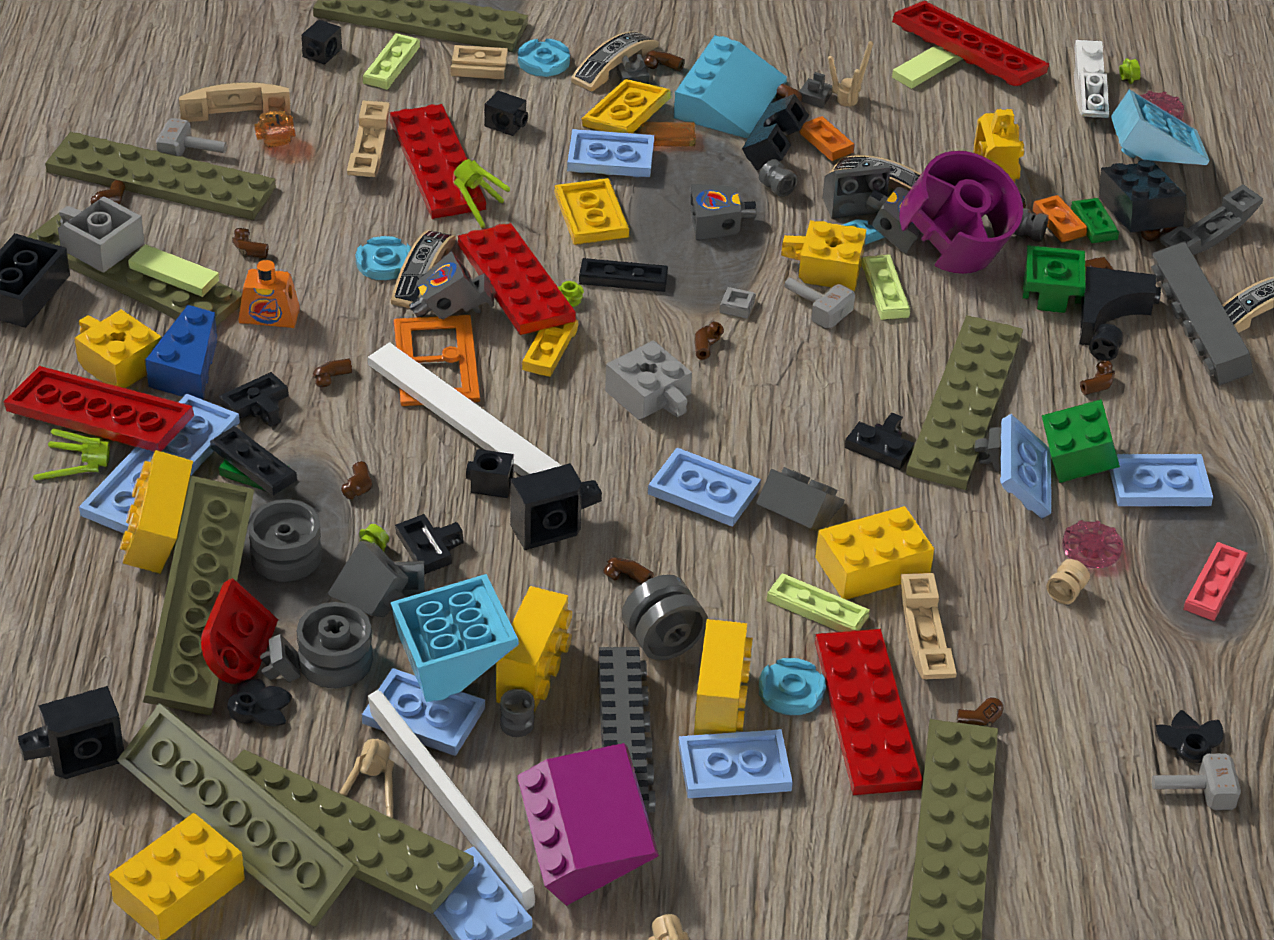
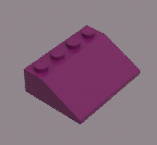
M625 743L549 758L517 775L544 886L566 906L659 856L628 746Z

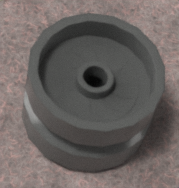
M291 499L274 500L261 505L252 513L248 522L252 566L258 574L269 580L287 582L307 577L318 568L322 559L319 515L311 506L302 501Z
M660 575L647 580L627 597L622 607L621 619L647 657L654 660H669L682 655L700 640L705 632L708 616L681 578L675 575Z
M324 603L308 610L299 619L296 630L299 647V665L301 673L310 682L320 687L336 689L351 686L361 681L368 674L373 662L372 628L369 617L360 608L348 603Z

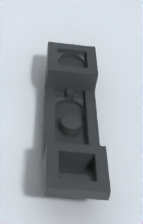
M1242 184L1222 198L1221 207L1189 228L1184 226L1175 228L1161 237L1160 242L1168 248L1185 241L1193 255L1203 252L1223 241L1243 225L1263 203V198Z

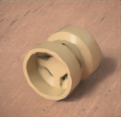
M1067 559L1058 567L1057 573L1053 574L1046 584L1047 591L1057 602L1071 604L1078 597L1080 590L1089 582L1090 573L1081 562Z

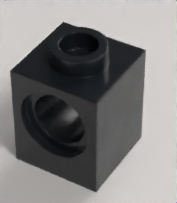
M318 19L301 35L302 57L325 65L342 50L340 26Z
M498 90L484 104L485 127L514 136L528 121L525 99Z
M477 449L474 460L468 461L466 468V479L471 480V493L508 498L511 489V479L514 478V454Z

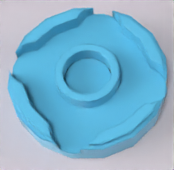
M533 39L524 43L519 48L518 64L525 72L535 76L547 77L558 75L564 72L570 65L569 49L562 42L554 39H545V42Z
M373 237L367 240L366 245L362 247L361 244L357 248L355 254L357 268L364 276L374 280L386 281L397 279L411 246L402 244L401 239L396 237Z
M799 658L776 660V664L770 667L768 664L764 667L759 676V696L762 701L772 710L785 715H803L812 712L821 705L825 697L826 682L822 672L820 675L816 671L815 665Z

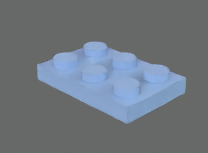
M572 129L567 171L650 177L654 135Z
M1010 414L1001 420L1000 481L1008 493L1015 495L1026 509L1032 510L1042 519L1051 514L1050 449L1017 418Z
M676 448L649 483L648 494L733 527L759 491L761 479Z
M1117 454L1120 467L1109 470L1118 506H1211L1213 495L1202 454Z
M394 668L391 669L378 689L384 694L423 745L454 756L457 755L485 710V699L464 692L450 695L444 700L426 702L415 675ZM368 704L362 713V724L382 730L371 716Z
M782 729L679 736L678 746L687 798L792 791L793 782Z
M473 846L465 850L464 852L474 857V867L434 912V915L454 940H510L531 929L533 920L476 848Z

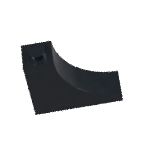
M1086 266V288L1081 302L1079 344L1090 345L1096 328L1111 320L1129 315H1151L1153 304H1159L1161 287H1156V275Z

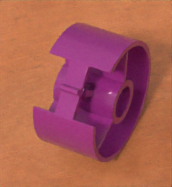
M949 151L936 156L926 166L903 199L899 219L902 231H905L913 222L924 234L921 240L923 242L929 240L942 255L934 264L935 267L952 273L967 274L980 271L993 261L1019 227L1023 216V203L1015 183L997 164L972 152ZM984 215L991 222L994 238L987 237L982 222Z

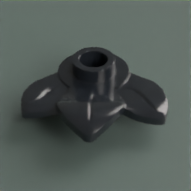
M249 679L238 685L237 694L229 698L227 708L230 717L236 722L247 724L256 721L264 726H278L286 723L284 715L279 710L291 702L292 695L287 690L278 686L266 687L261 679Z
M1180 710L1175 715L1171 726L1156 725L1158 739L1164 745L1177 750L1182 759L1191 763H1202L1203 757L1206 754H1211L1212 748L1221 744L1224 735L1220 720H1211L1200 726L1183 710Z

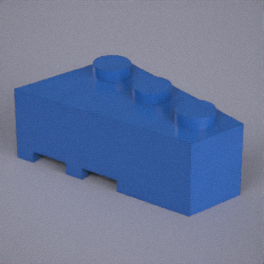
M191 305L186 306L145 359L148 387L181 397L189 394L204 400V391L209 380L210 364H212L217 343L215 312Z

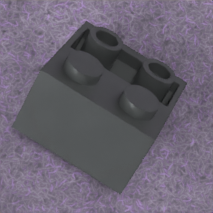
M890 165L834 170L825 175L822 199L831 219L878 213L877 210L866 204V201L874 189L887 196Z
M783 467L782 472L774 469L770 470L756 504L818 531L826 526L842 507L845 500L836 496L837 489L813 479L808 484L810 477Z

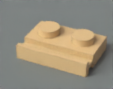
M455 45L451 76L504 79L508 48Z

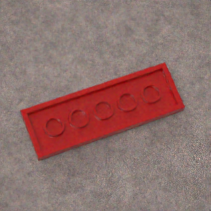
M925 0L894 13L892 22L901 26L902 30L913 32L922 37V40L925 42L934 43L942 47L944 50L963 58L966 63L975 64L983 68L986 73L1004 79L1009 85L1020 86L1046 74L1048 71L1049 63Z
M431 104L426 107L390 112L391 125L431 219L471 213L472 211L463 194L453 183L457 179L454 171L463 161L467 160V157L443 104ZM478 185L473 189L469 186L466 187L478 211L486 210V199L480 186Z
M511 223L498 224L492 228L472 230L466 234L458 235V246L480 276L485 273L490 279L491 292L520 335L576 321L575 310Z
M39 366L3 401L7 412L153 452L155 450L162 451L194 417L193 408L190 405Z
M881 629L816 634L815 646L822 674L825 677L826 690L852 794L865 795L921 790L922 777Z

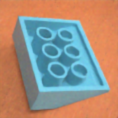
M714 35L675 91L674 119L748 139L768 105L773 103L778 96L777 88L787 82V76L742 43L724 36Z
M1130 89L1111 115L1116 135L1122 147L1121 151L1131 158L1135 159L1138 156L1143 160L1207 165L1210 161L1196 129Z
M487 574L390 602L399 638L426 702L444 700L450 695L460 693L519 645L518 637Z

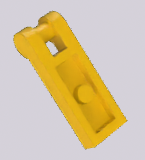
M578 320L539 330L522 361V370L551 377L571 338L575 337L577 333Z

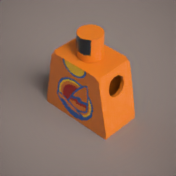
M270 260L260 261L257 264V269L248 270L242 291L239 323L295 328L300 305L291 274L284 271H275V264Z

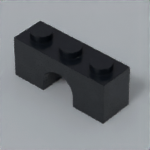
M795 94L770 103L742 147L746 158L756 170L761 169L764 164L772 159L782 161L791 146L786 137L801 130L809 114Z

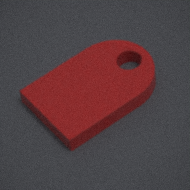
M233 578L225 581L221 587L201 636V649L205 662L213 674L226 683L237 684L253 677L257 673L262 662L260 656L266 652L269 639L272 637L279 619ZM223 656L228 660L229 668L224 663Z

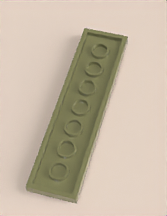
M317 0L313 7L314 17L481 47L508 48L509 52H514L528 24V15L447 0Z
M69 132L45 163L46 172L108 187H111L113 181L118 180L125 184L126 191L250 220L255 219L276 188L275 178L75 132Z
M59 213L27 237L60 246L58 227L61 226V216ZM143 246L136 249L104 273L67 253L69 268L174 319L179 317L187 305L215 312L217 326L241 305L242 293L220 282H217L201 297L130 269L128 260Z
M966 315L908 462L906 475L963 490L967 489L980 453L975 452V441L986 438L1022 339V328Z
M190 475L145 689L144 703L159 705L160 703L166 707L211 716L219 678L213 674L205 662L201 649V636L223 583L232 578L236 581L238 579L255 489Z
M160 703L117 759L120 764L184 818L195 813L242 852L244 869L312 926H317L359 869L357 864L171 710Z
M935 719L929 720L906 940H981L998 728Z
M245 749L232 761L357 864L359 869L354 874V877L431 914L437 910L474 867V857Z

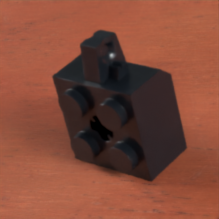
M571 463L511 479L510 526L524 551L575 537L581 530V510L601 502L602 491L595 480L581 482Z
M108 686L38 705L42 727L18 736L19 748L24 761L48 757L55 776L64 779L120 764L117 759L124 751L120 717Z

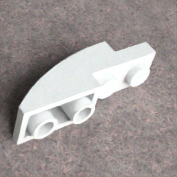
M1076 40L1074 46V83L1079 112L1082 117L1109 118L1107 74H1104L1102 41Z

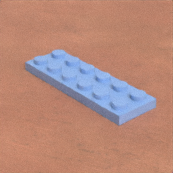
M186 394L179 403L192 406L194 417L161 452L192 460L193 464L190 474L192 475L212 454L213 450L211 449L210 440L233 426L236 427L240 420L239 414ZM135 447L79 506L80 516L121 533H124L125 530L128 531L129 524L126 523V518L131 504H134L135 498L132 497L136 479L140 477L144 461L150 462L154 452Z

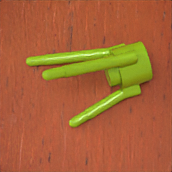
M467 159L454 171L457 179L453 183L460 189L480 227L484 229L486 225L466 187L469 186L473 189L480 184L499 203H504V199L483 180V177L506 192L510 191V187L480 167L475 160Z
M52 429L51 434L81 442L83 445L50 441L48 443L49 447L82 452V462H88V464L35 474L33 479L43 480L84 472L98 473L99 466L108 467L110 442L100 441V438H90L67 431Z

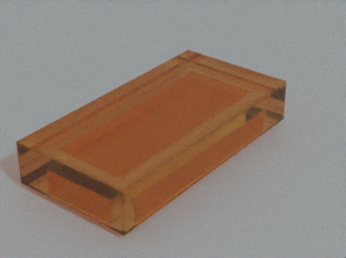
M643 122L640 125V134L654 135V146H695L696 144L694 122Z

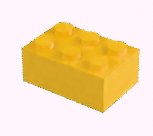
M155 450L151 461H144L140 477L136 479L132 492V497L135 498L134 504H131L126 518V523L129 524L128 531L125 530L120 549L125 550L123 564L161 574L177 540L193 464L192 460Z
M903 506L818 530L815 558L841 598L848 600L900 585L901 574L931 573L934 547L907 508Z
M533 586L529 587L511 624L518 637L519 645L496 662L497 703H500L501 697L505 692L512 689H523L533 695L535 700L534 712L540 700H546L550 689L549 680L551 676H557L561 664L560 656L562 652H568L571 644L572 634L567 633L572 619V610H568V595Z
M707 619L697 690L694 735L743 732L745 711H740L739 708L745 709L748 686L741 684L748 683L751 661L744 660V657L751 658L753 638L746 637L747 623Z
M192 813L109 874L113 902L157 940L167 939L245 880L242 852L195 813Z

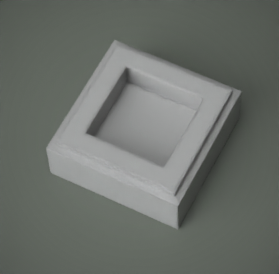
M727 287L720 304L719 313L748 319L755 302L756 293Z

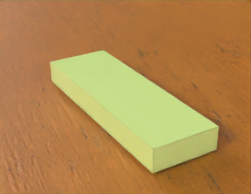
M396 33L364 73L363 84L388 90L420 48V39Z
M935 45L893 69L892 78L912 89L963 58Z
M146 244L128 260L130 269L201 297L219 281L218 272Z
M891 255L862 257V267L880 319L909 318L910 308Z
M783 573L768 591L766 600L839 632L860 630L869 618L870 609Z

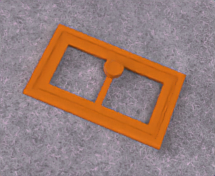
M471 315L448 316L445 319H439L438 316L394 319L395 343L398 349L418 363L443 361L454 363L459 361L462 387L454 389L472 402H480ZM456 329L457 348L453 346L446 347L442 350V355L413 357L411 331ZM399 388L401 406L423 405Z

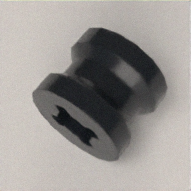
M1112 324L1098 326L1089 345V350L1093 357L1101 361L1115 359L1123 342L1124 336L1122 331Z

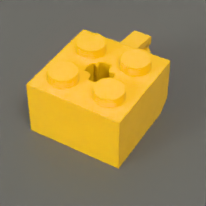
M997 109L995 113H985L978 119L973 153L981 155L997 164L1015 183L1016 180L1020 179L1019 157L1024 155V143L1019 141V126L1014 124L1013 110Z
M810 220L806 236L784 235L781 256L800 261L798 277L806 284L831 288L841 284L855 291L862 257L864 256L867 229Z
M122 309L102 321L89 315L79 320V325L81 326L80 334L74 339L77 360L84 370L103 383L122 388L129 387L147 375L145 359L162 339V336Z

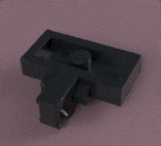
M270 372L219 395L220 405L225 409L238 413L239 419L250 414L253 417L260 415L263 422L271 427L281 422L278 401L288 397L289 392L288 386Z
M891 413L885 419L883 425L877 423L873 427L859 421L847 436L845 448L901 470L912 455L915 443L902 438L900 426L903 416Z
M422 514L395 525L396 534L413 561H424V575L452 564V557L449 551L464 543L463 530L458 522L442 528H433L426 515Z

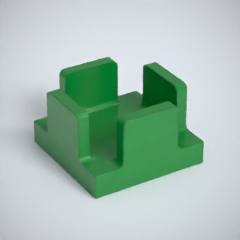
M1027 245L1022 298L1028 299L1030 291L1038 292L1037 309L1040 311L1065 313L1068 299L1071 295L1074 296L1076 304H1081L1086 288L1085 251Z

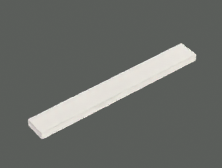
M390 342L368 356V365L479 446L489 451L514 454V471L519 475L524 476L562 466Z
M377 690L368 695L371 716L469 842L476 848L526 911L535 906L534 885L384 694Z

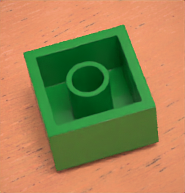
M1102 399L1041 415L1059 483L1120 467Z

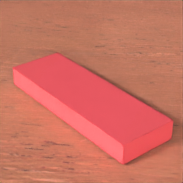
M1217 542L1187 597L1183 610L1215 621L1246 561L1248 553Z

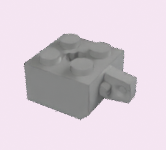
M106 197L100 198L83 211L70 206H66L59 211L61 216V226L58 227L60 246L67 248L68 254L103 273L145 244L142 216Z
M653 340L606 364L605 391L638 420L662 408L679 417L687 412L686 396L691 394L692 372Z

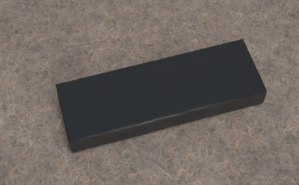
M582 258L579 284L665 292L668 266Z
M235 426L210 440L213 451L272 496L297 481V472Z

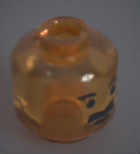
M284 110L261 113L259 115V123L254 124L257 140H263L267 148L288 145L291 143L292 137L296 136L292 115H287Z

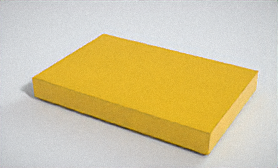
M625 79L581 118L582 126L605 132L633 134L671 98V91L667 88Z
M609 178L555 185L554 193L574 245L629 237V227Z

